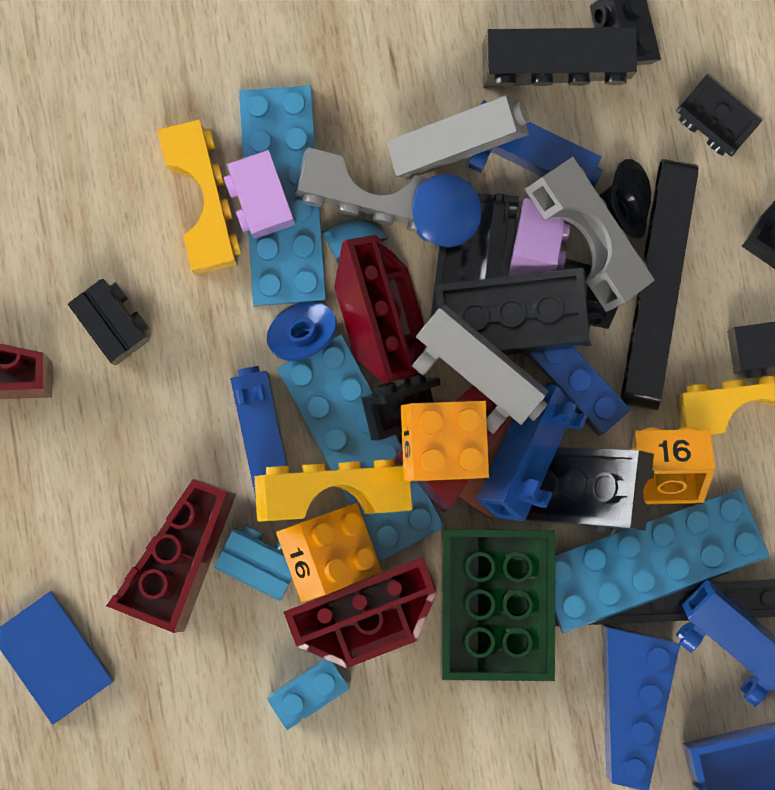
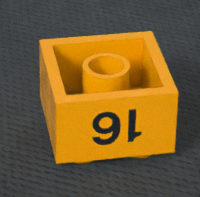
M486 401L410 403L401 405L404 481L489 478Z
M650 427L642 431H635L630 450L654 454L652 467L654 478L649 479L644 486L643 497L645 503H704L715 472L711 430H699L695 427H684L679 430H661Z
M358 503L276 532L301 602L327 595L382 573Z

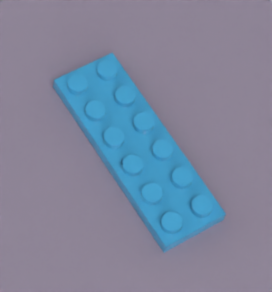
M311 85L239 90L243 158L269 150L295 223L294 226L257 239L253 238L250 230L248 231L253 306L326 302L320 207L306 205L301 202L302 197L294 195L303 153L308 147L315 149Z
M341 334L334 337L316 355L303 360L289 361L277 368L331 470H339L338 463L357 461L361 462V469L374 468L373 461L395 459L394 457L403 450L396 435L382 440H371L361 397L373 394ZM410 481L412 511L364 514L357 499L342 489L350 505L358 503L375 553L380 561L445 527L427 493L416 481Z
M741 489L646 522L645 531L627 529L613 534L609 539L605 537L556 555L555 617L562 634L703 583L707 578L711 580L767 559L770 554Z

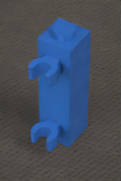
M531 122L526 124L529 135L473 155L468 166L481 173L492 152L543 177L571 157H574L578 165L585 171L588 180L594 188L603 172V169L597 167L602 156Z
M259 366L238 370V377L230 378L254 493V476L266 475V467L288 466L269 373L267 371L260 372Z
M547 383L542 385L548 390L547 395L543 399L548 405L535 421L528 417L520 425L516 420H512L489 469V478H485L476 497L497 518L525 521L532 505L547 507L552 493L540 490V487L567 427L580 430L586 421L587 415L575 413L577 405L565 395L562 387L556 384Z
M707 578L682 604L687 618L691 622L686 623L676 633V636L681 639L679 644L691 653L700 645L703 637L707 634L755 675L748 678L741 685L740 690L745 693L744 698L756 707L764 700L770 689L775 692V635Z

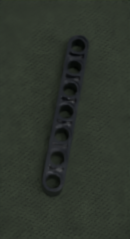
M661 159L643 256V261L646 263L655 281L637 294L621 390V399L629 406L658 410L660 406L698 179L699 166L696 164Z

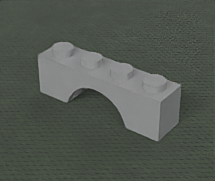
M308 147L303 153L294 195L302 197L301 202L306 205L323 207V204L326 203L338 206L337 212L349 216H358L359 212L373 215L372 221L380 224L393 225L394 221L408 224L407 230L417 233L412 215L413 198L417 186L429 178L414 175L398 192L389 195L371 194L359 188L352 181L346 169L344 156Z
M571 157L525 188V191L545 220L560 219L576 226L587 239L592 253V268L586 283L606 312L626 303L655 281L646 263L639 257L629 242L626 233L619 227L607 209L605 201L598 195L588 180L585 171L578 165L574 157Z

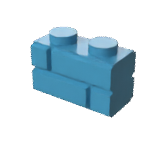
M244 525L242 530L233 528L214 568L281 601L292 580V576L280 542L277 541L274 547L262 541L264 534L248 525Z
M322 659L269 694L267 700L286 730H289L301 722L302 718H307L348 691L351 684L338 664Z

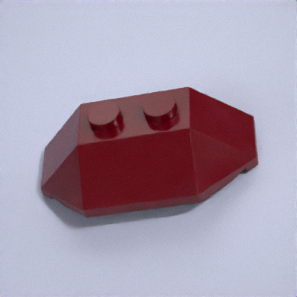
M377 235L343 241L334 288L354 357L384 384L417 376L418 371L412 365L424 352L426 345L417 339L416 336L425 325L408 268L390 249L382 244V240Z
M421 557L286 610L284 615L297 648L349 668L416 642L437 591L424 557Z

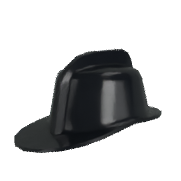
M624 159L618 164L612 185L599 196L605 201L607 209L626 234L633 238H642L645 235L651 205L650 181L645 170L638 162L633 159Z

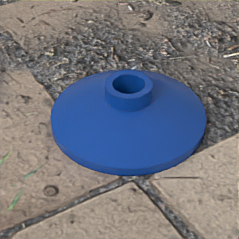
M305 302L294 305L280 313L271 323L267 332V344L271 352L283 360L297 361L312 357L322 351L333 339L337 329L336 317L329 307L321 303Z

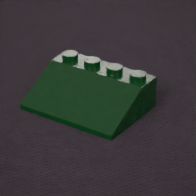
M442 529L440 676L442 680L555 681V530Z

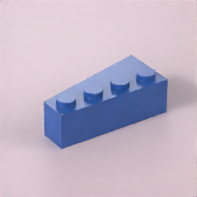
M602 624L606 777L612 784L638 790H649L680 644L673 640Z

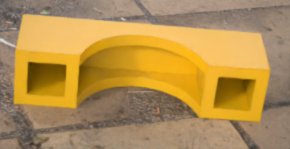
M200 119L158 129L157 132L165 164L169 171L192 178L199 184L203 192L204 205L202 214L196 225L183 235L191 271L195 275H200L236 266L235 255L241 254L237 234L229 233L227 220H231L233 217L228 198L221 199L218 186L223 185L224 180L219 163H212L210 151L216 150L211 129L204 130Z
M775 376L758 378L759 385L745 386L744 380L722 382L723 389L709 390L708 384L686 386L687 393L677 395L680 427H695L699 430L710 429L711 435H718L726 432L728 422L733 413L747 402H763L775 408Z
M396 459L373 461L374 468L361 469L360 461L338 463L339 470L325 471V464L302 465L303 472L289 473V466L266 467V475L254 476L257 522L304 519L312 500L321 491L329 487H338L352 494L361 505L364 514L412 511L410 481H404L403 466H396Z

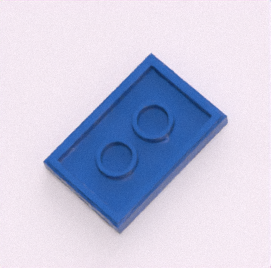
M53 591L48 592L0 627L1 652L52 725L115 681Z

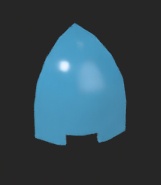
M361 219L343 221L322 231L337 263H339L342 242L345 240L377 235L382 242L389 239L381 227L371 221Z

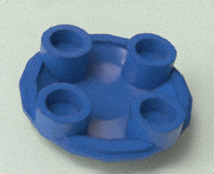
M441 174L433 176L417 186L413 198L412 215L417 228V234L422 240L429 241L437 246L453 247L463 244L474 235L480 224L482 208L479 196L469 182L456 175Z

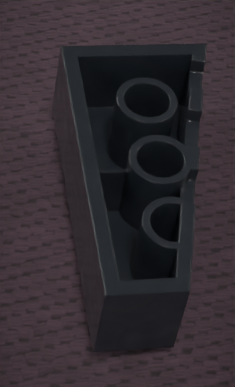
M636 27L487 29L482 45L483 88L523 85L549 86L557 83L582 86L590 84L591 81H605L606 85L626 84L627 79H632L637 72Z

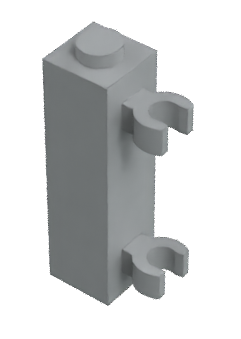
M505 95L388 140L386 142L396 176L411 178L414 175L419 176L529 135L526 126L529 123V115L525 105L519 102V99Z
M446 305L441 306L417 334L416 338L425 344L427 348L414 362L412 367L424 376L440 357L497 405L486 418L487 430L492 434L496 432L509 415L522 425L528 417L535 421L548 405L543 400L548 393L545 387Z

